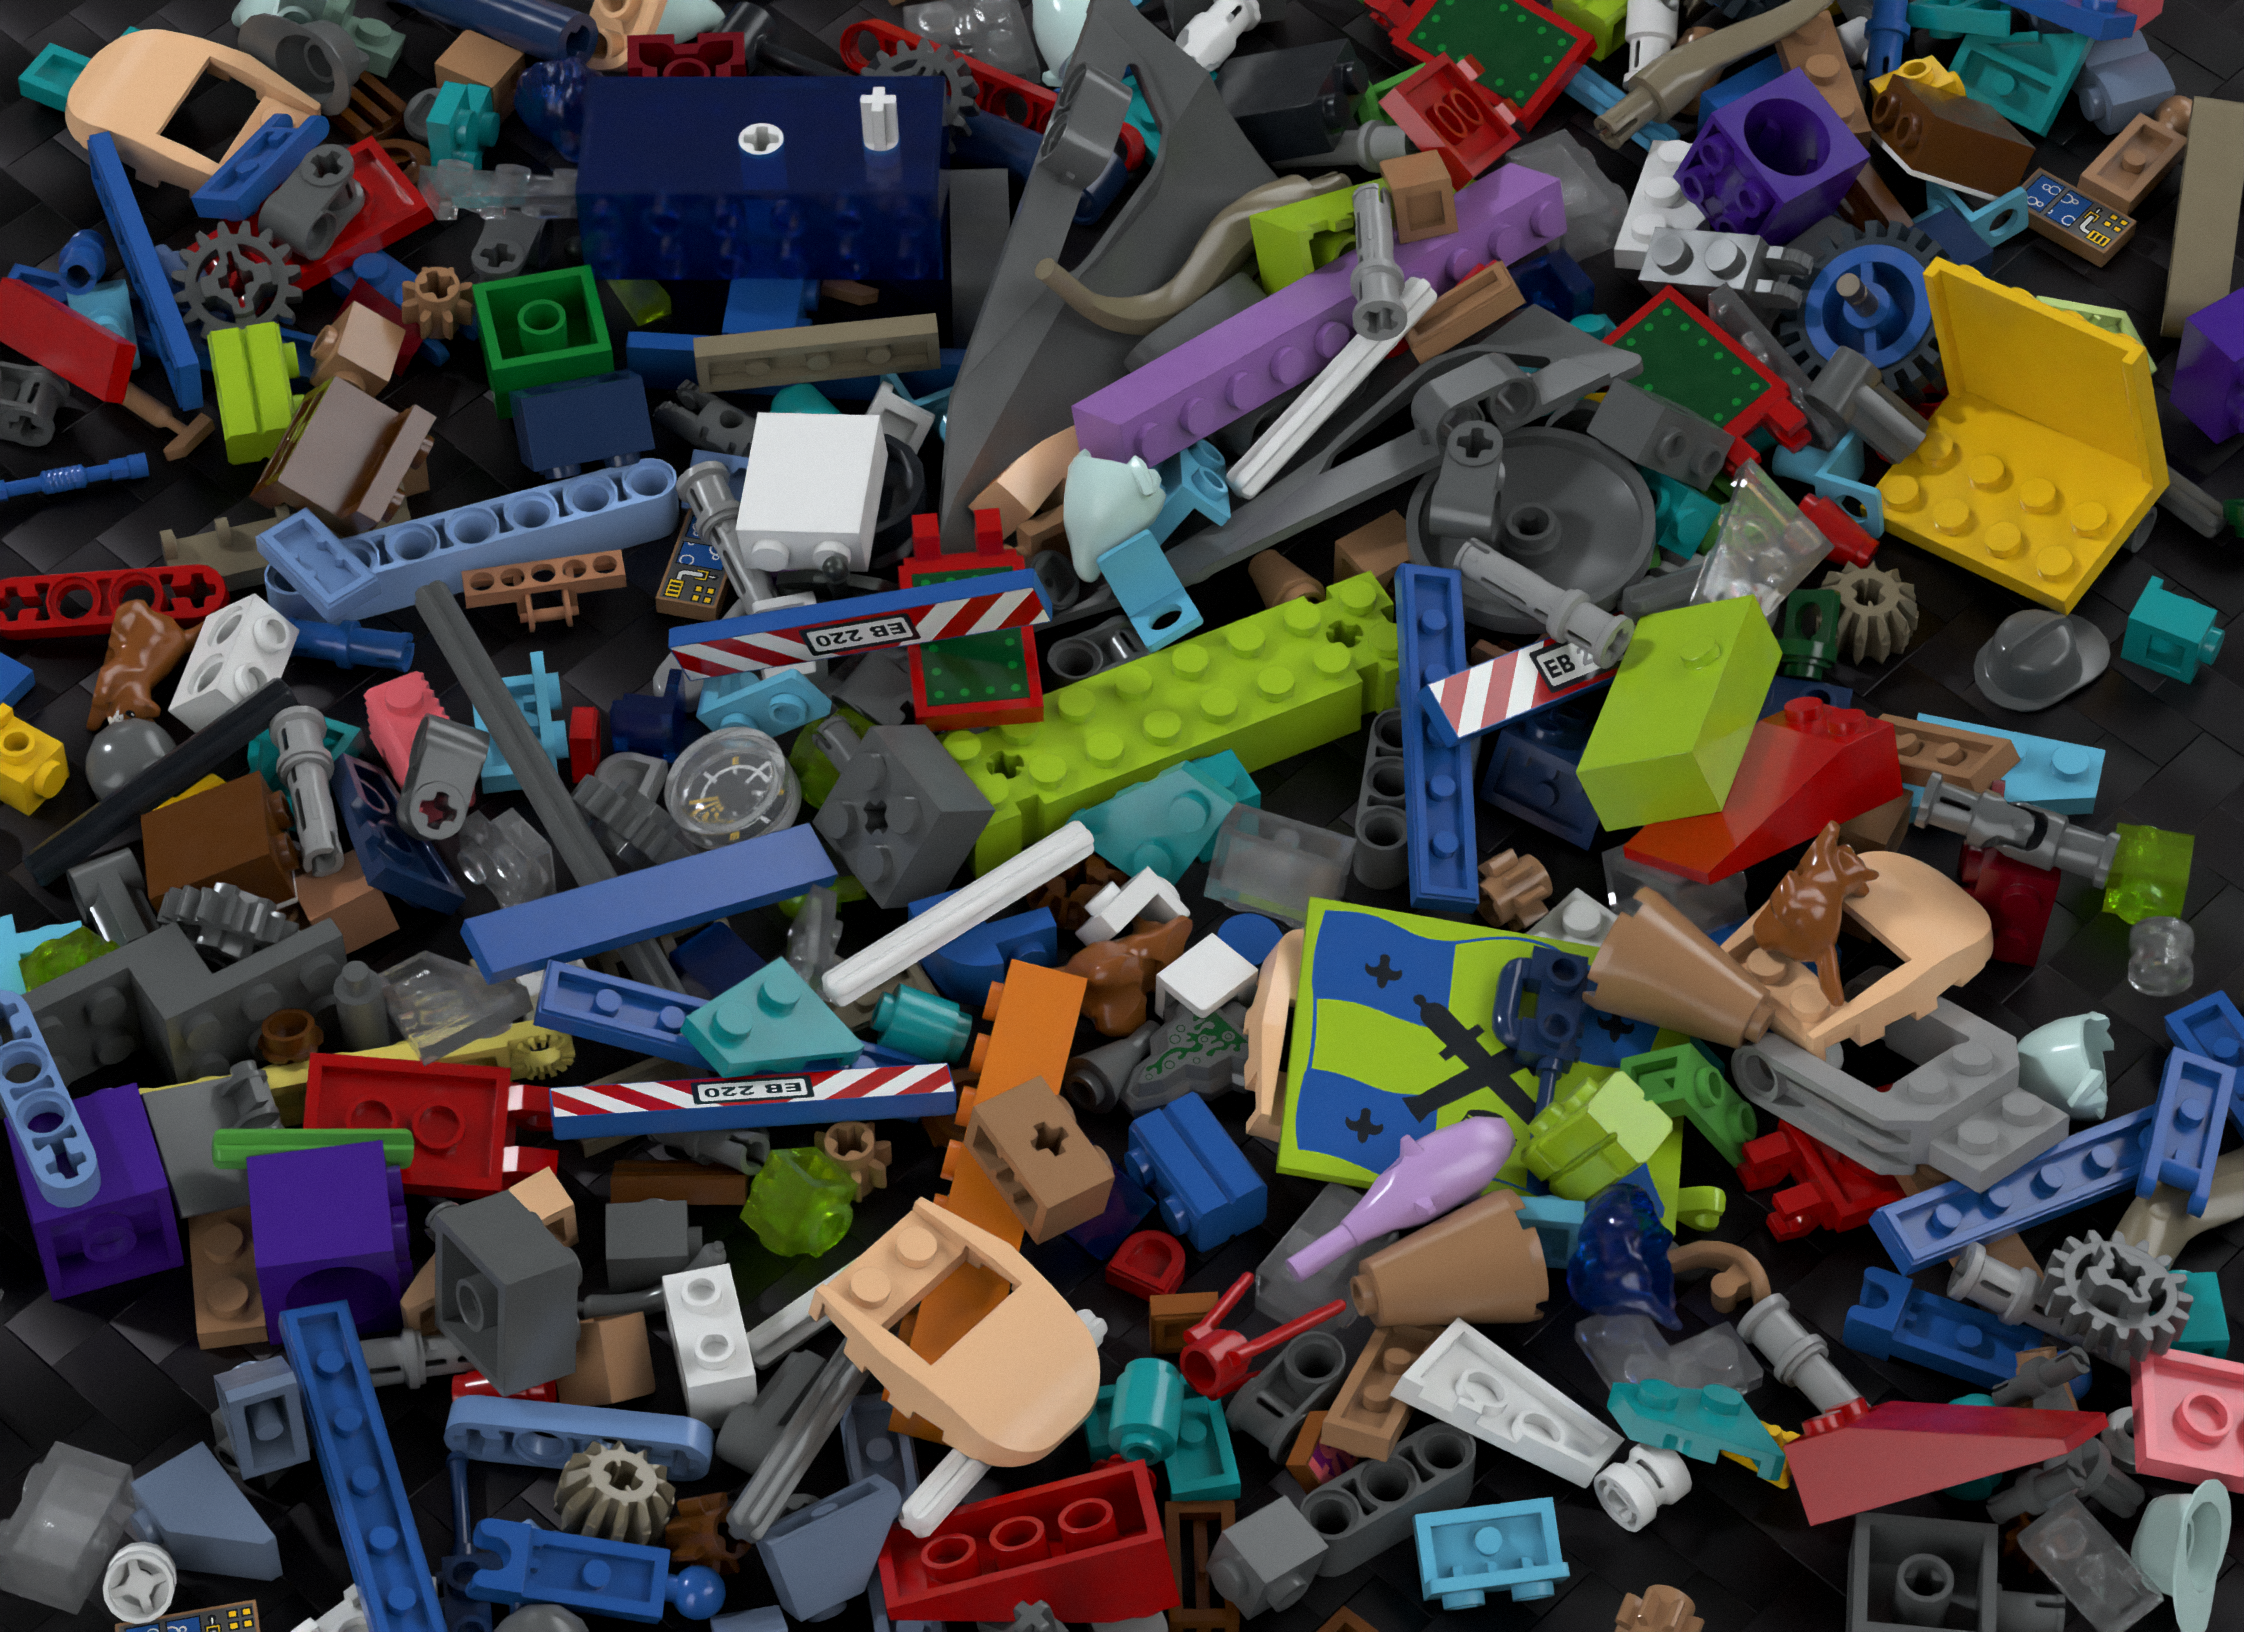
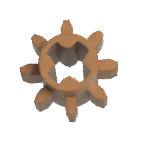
M425 266L422 267V272L416 277L415 283L412 281H404L402 283L403 324L417 322L420 325L421 339L425 340L428 337L431 339L447 338L451 340L453 339V334L459 329L460 324L472 325V282L460 284L453 267L447 269L443 267L427 268Z
M1510 848L1478 866V875L1483 881L1478 883L1480 904L1477 910L1490 925L1500 927L1507 923L1511 932H1517L1549 914L1547 907L1542 901L1552 895V882L1544 866L1534 856L1526 854L1518 859L1514 850Z
M859 1121L838 1122L831 1126L826 1133L815 1132V1153L809 1156L810 1178H825L827 1198L831 1199L837 1196L842 1199L855 1200L858 1203L862 1202V1197L868 1195L874 1187L884 1189L887 1186L886 1166L892 1164L891 1143L884 1140L876 1142L874 1122L870 1121L867 1124Z
M1652 1585L1646 1589L1642 1599L1631 1593L1625 1595L1615 1622L1618 1624L1615 1632H1701L1704 1620L1693 1616L1695 1605L1685 1593L1667 1585Z

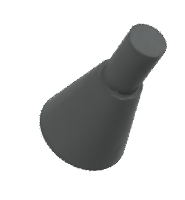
M1148 1020L1126 1039L1117 1040L1068 1060L1064 1072V1081L1070 1099L1080 1108L1092 1113H1109L1119 1100V1095L1131 1070L1140 1064L1142 1059L1150 1053V1037L1161 1026L1155 1021Z

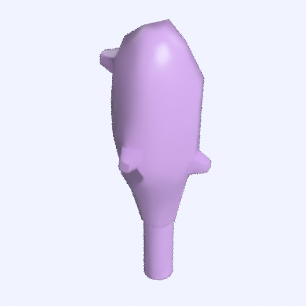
M1475 1116L1438 1129L1416 1141L1410 1135L1402 1137L1400 1139L1399 1158L1376 1178L1367 1194L1339 1223L1340 1225L1285 1260L1291 1275L1297 1282L1301 1283L1353 1248H1357L1370 1240L1389 1233L1426 1225L1462 1203L1467 1205L1480 1198L1481 1193L1488 1187L1492 1179L1510 1157L1516 1140L1513 1131L1504 1118Z

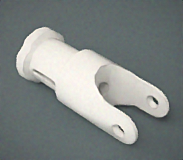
M1213 0L1214 4L1207 12L1195 15L1183 28L1175 44L1208 72L1213 71L1233 52L1238 36L1242 32L1252 30L1260 21L1261 14L1257 0ZM1237 6H1241V11L1234 16L1231 12Z
M1628 0L1625 39L1630 44L1629 72L1624 74L1623 88L1629 91L1628 81L1633 75L1652 60L1670 51L1671 46L1677 43L1679 0Z

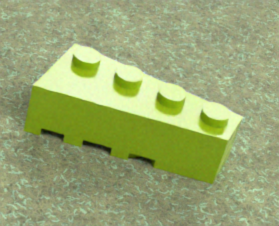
M1383 178L1249 215L1263 290L1268 297L1356 248V224L1352 196L1354 191L1360 186L1376 183L1379 184L1378 196L1381 202L1380 191L1383 187L1387 188ZM1473 179L1471 182H1469V183H1468L1466 186H1464L1463 188L1469 186L1470 184L1476 182L1477 180H1474V179ZM1391 208V209H1390V212H1391L1392 228H1393V227H1394V221H1393V214H1392V208Z

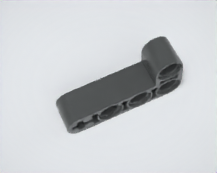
M1008 168L949 169L953 349H967L1010 230Z

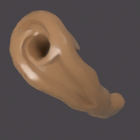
M1700 1240L1666 1251L1638 1267L1623 1272L1614 1283V1290L1617 1295L1625 1299L1632 1297L1646 1286L1654 1284L1669 1275L1706 1267L1724 1272L1715 1275L1711 1281V1304L1720 1313L1733 1311L1738 1302L1748 1297H1751L1753 1305H1756L1771 1295L1768 1277L1759 1261L1747 1250L1721 1241Z

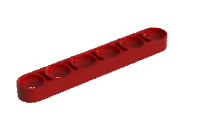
M872 18L852 24L845 29L840 38L839 49L846 65L856 73L861 74V69L871 62L862 56L858 47V38L864 30L875 35L878 39L880 50L887 53L890 58L897 55L898 41L904 40L910 51L917 49L919 41L924 37L884 20ZM929 40L935 53L941 44ZM951 49L956 56L955 59L963 57L972 71L970 75L976 80L980 89V93L975 99L980 109L1014 122L1006 113L1005 100L1011 92L1017 93L1025 100L1028 108L1025 121L1022 124H1017L1041 134L1045 133L1058 93ZM948 80L946 86L949 89V91L946 95L951 97V85L950 81ZM1124 121L1118 137L1123 139L1127 146L1128 156L1125 166L1128 173H1131L1141 166L1145 158L1146 146L1144 138L1138 129Z

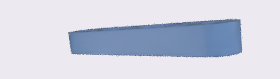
M0 990V1019L4 1018L5 1022L11 1026L14 1039L3 1045L0 1035V1103L43 1197L47 1202L57 1207L72 1208L81 1206L97 1194L101 1185V1176L95 1150L27 1002L22 996L13 991ZM31 1063L41 1068L38 1076L29 1082L13 1083L5 1078L6 1073L18 1064ZM42 1113H57L64 1118L63 1123L57 1129L47 1133H36L27 1127L33 1117ZM65 1151L72 1170L76 1174L78 1173V1176L71 1179H65L64 1175L58 1171L55 1156Z
M466 1395L456 1399L451 1405L444 1434V1441L447 1447L452 1451H462L467 1455L468 1459L564 1469L565 1464L571 1460L573 1453H583L588 1449L592 1441L600 1443L610 1450L615 1444L608 1443L602 1439L620 1440L627 1444L623 1446L628 1452L636 1454L647 1449V1462L649 1464L666 1466V1479L671 1481H695L703 1478L709 1471L716 1439L713 1430L705 1423L685 1416L483 1395ZM534 1432H545L558 1438L544 1437Z

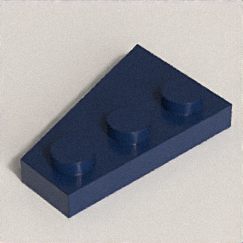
M341 753L334 761L335 767L330 783L368 886L400 897L415 909L420 910L423 907H427L451 916L467 898L431 842L415 840L406 835L400 828L396 817L400 794L385 771L380 767Z

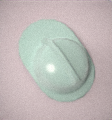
M2218 1479L2205 1480L2195 1489L2193 1494H2167L2154 1498L2147 1505L2132 1543L2131 1558L2135 1572L2146 1586L2173 1597L2176 1620L2181 1632L2206 1631L2213 1603L2217 1574L2229 1542L2231 1527L2230 1498L2226 1486Z

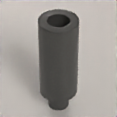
M351 961L343 967L342 973L334 983L344 1052L353 1053L391 1046L381 979L376 972L368 969L364 962Z

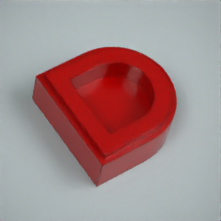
M573 707L569 743L573 783H579L586 774L595 777L596 769L600 764L601 718L600 711L596 707Z
M1145 1230L1137 1232L1122 1243L1106 1267L1105 1282L1150 1302V1295L1175 1294L1185 1275V1253L1183 1247L1177 1239L1162 1231Z

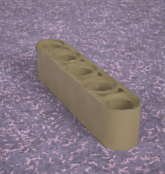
M2194 96L2160 337L2182 340L2187 317L2229 295L2244 181L2243 102Z

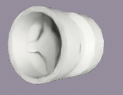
M1639 1443L1630 1450L1629 1460L1624 1464L1614 1462L1594 1478L1595 1492L1603 1508L1621 1527L1632 1532L1639 1531L1655 1519L1657 1507L1661 1504H1674L1690 1492L1692 1487L1690 1473L1675 1450L1661 1449L1644 1443Z
M148 1542L130 1543L118 1550L109 1563L103 1584L104 1601L114 1615L122 1621L134 1624L148 1623L163 1615L171 1604L177 1582L176 1565L169 1553L160 1546Z

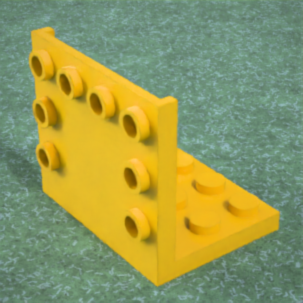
M1936 256L1922 274L1949 395L1928 420L1930 424L1926 430V437L1918 448L1900 464H1893L1875 486L1882 495L1884 531L2068 616L2170 484L2146 347L2142 346L2130 335L2125 333L2114 334L2089 323L2082 315L2075 311H2061L2036 300L2032 294L2022 288H2009L1990 280L1969 265L1963 264L1958 266ZM1861 504L1860 510L1862 517H1867V510L1864 507V505Z

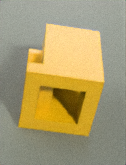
M2 703L0 705V800L30 816L46 799L54 797L62 789L66 779L70 776L64 744L15 717L13 708Z

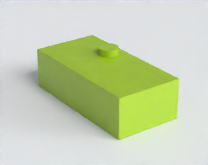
M1754 594L1640 616L1576 770V774L1606 832L1716 813L1723 810L1783 654Z

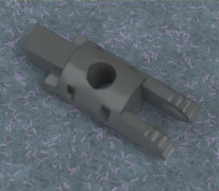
M688 379L676 391L678 394L677 398L680 399V403L685 408L682 406L678 407L676 403L673 404L671 401H664L654 410L655 413L652 416L659 425L703 451L747 458L750 456L756 419L712 393H699V386Z

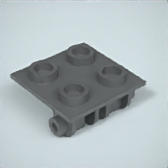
M246 1060L233 1065L229 1069L230 1077L146 1092L140 1095L180 1219L250 1205L247 1169H218L214 1167L211 1146L213 1135L218 1129H285L281 1123L280 1112L275 1105L267 1081L266 1071L258 1069L255 1060Z

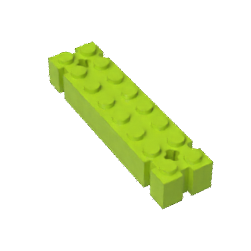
M1371 570L1326 587V601L1313 604L1308 602L1305 596H1301L1042 695L1044 722L989 726V730L976 735L970 732L968 728L955 729L935 736L996 809L965 859L966 864L975 878L979 879L1020 854L1023 847L1039 842L1064 827L1075 811L1081 808L1088 810L1114 798L1118 791L1137 782L1146 783L1157 778L1161 771L1185 760L1191 762L1201 757H1211L1232 749L1247 773H1251L1361 730L1362 715L1372 711H1376L1379 715L1382 711L1394 708L1396 682L1399 681L1397 624L1393 623L1394 603Z

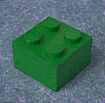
M591 265L472 284L477 333L498 420L513 417L508 391L614 371L612 346Z

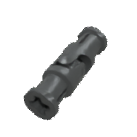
M1932 771L1914 822V826L1923 829L1931 824L1966 836L1967 844L1979 848L1994 846L1995 849L2006 857L2046 871H2050L2055 866L2092 879L2093 887L2102 890L2112 868L2122 834L2113 831L2108 836L2069 824L2068 816L2026 802H2010L2008 805L2006 799L1998 792L1985 789L1980 794L1945 782L1943 774ZM2036 819L2043 821L2047 828V833L2042 843L2032 851H2025L2033 841Z

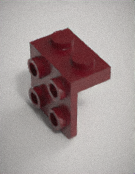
M1993 780L1989 790L2000 793L2004 798L2006 781ZM1963 839L1956 877H1961L1962 882L1967 883L1966 887L1961 888L1973 897L1990 917L1994 939L1993 952L1990 959L2035 967L2059 888L2062 869L2054 866L2050 871H2046L2006 857L1997 851L1994 846L1979 848L1967 844V839Z

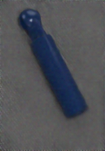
M382 0L383 2L400 3L418 10L424 17L463 31L472 30L528 55L571 70L582 68L590 60L598 42V28L595 20L590 15L548 0Z

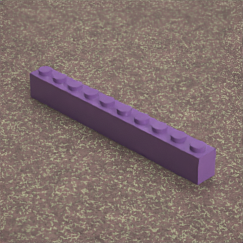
M1510 162L1453 194L1459 232L1400 244L1393 227V254L1395 263L1404 273L1405 282L1410 277L1424 278L1431 284V288L1435 291L1438 298L1450 291L1477 263L1485 266L1495 259L1499 262L1502 260L1504 265L1508 266L1566 233L1567 224L1561 179ZM1356 248L1072 405L1079 451L1086 449L1093 458L1112 460L1125 464L1136 455L1150 469L1323 371L1358 334L1353 327L1352 312L1358 301L1352 294L1350 286V276L1358 265Z

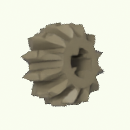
M1874 560L1867 569H1859L1852 562L1848 561L1842 573L1828 571L1826 579L1822 582V588L1818 589H1833L1841 593L1835 646L1838 648L1837 656L1846 652L1850 653L1857 666L1864 656H1871L1877 662L1883 664L1889 652L1903 654L1905 646L1909 643V637H1912L1913 630L1917 629L1919 617L1917 603H1915L1914 584L1901 582L1898 568L1885 573L1878 571ZM1813 604L1814 629L1817 633L1822 622V611L1817 604Z
M620 1440L610 1450L600 1443L592 1441L588 1449L583 1453H573L571 1460L565 1464L559 1479L560 1481L554 1494L555 1505L553 1510L561 1516V1532L644 1546L656 1545L658 1538L662 1537L665 1532V1527L669 1522V1516L675 1503L674 1493L676 1488L667 1482V1467L649 1464L647 1462V1449L634 1454L626 1451Z

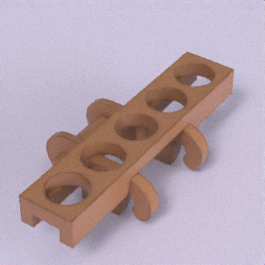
M621 549L461 571L467 609L516 602L520 622H528L530 633L535 632V623L565 619L567 626L573 627L572 616L579 615L577 593L627 587ZM615 569L607 574L597 572L602 570ZM540 570H549L555 574L553 579L547 582H539L532 578L534 573ZM584 573L582 576L574 578V574ZM513 583L514 586H507L504 584ZM491 586L489 589L483 591L473 589L478 587ZM561 590L563 606L533 610L532 593Z

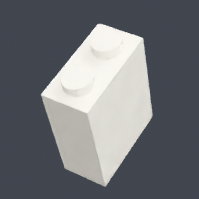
M758 412L736 524V534L745 568L762 569L771 572L783 569L822 571V565L827 558L838 556L846 562L849 571L868 572L888 458L880 415Z

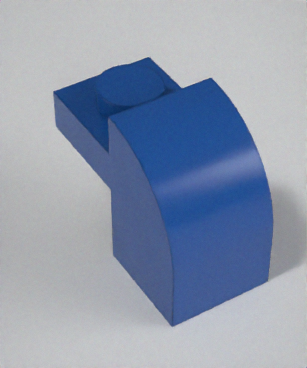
M962 888L909 902V921ZM1048 906L988 924L984 920L922 958L918 963L934 988L944 996L965 1004L986 1005L991 982L1004 983L1011 958L1046 968L1057 965V925Z

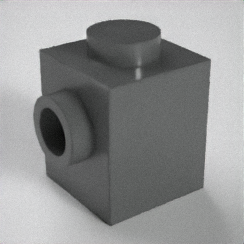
M652 1198L634 1203L606 1204V1265L610 1295L636 1292L663 1283L662 1276L680 1273L695 1259L703 1247L702 1226L689 1227L687 1200L667 1201Z
M1284 1495L1222 1531L1205 1569L1211 1575L1213 1584L1220 1595L1226 1600L1233 1602L1245 1618L1250 1620L1270 1607H1273L1276 1612H1280L1299 1600L1308 1589L1309 1584L1312 1583L1329 1546L1289 1498Z

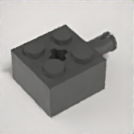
M838 715L825 720L819 725L817 730L826 740L820 734H813L812 742L828 758L840 773V777L812 823L881 909L908 907L909 902L944 893L996 809L925 724L870 726L861 740L844 716Z
M509 1190L460 1206L451 1201L443 1202L430 1211L425 1219V1225L430 1228L424 1230L426 1235L435 1242V1326L503 1397L575 1373L576 1342L581 1338V1326L577 1316L578 1286L581 1285L583 1279L582 1268L575 1252L569 1247H564L544 1226L540 1217L535 1212H530Z
M1872 1512L1856 1513L1848 1556L1846 1632H2063L2065 1609L2062 1607L2065 1606V1595L2002 1591L2001 1583H1997L1998 1524Z

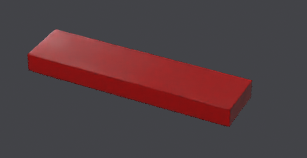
M2 277L0 283V341L102 401L122 404L125 399L137 345L22 280Z

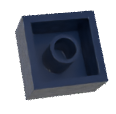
M628 369L508 391L521 462L534 472L538 471L539 475H545L547 480L578 475L582 473L580 463L598 460V463H605L606 468L636 464L641 459V451L655 449L642 376Z

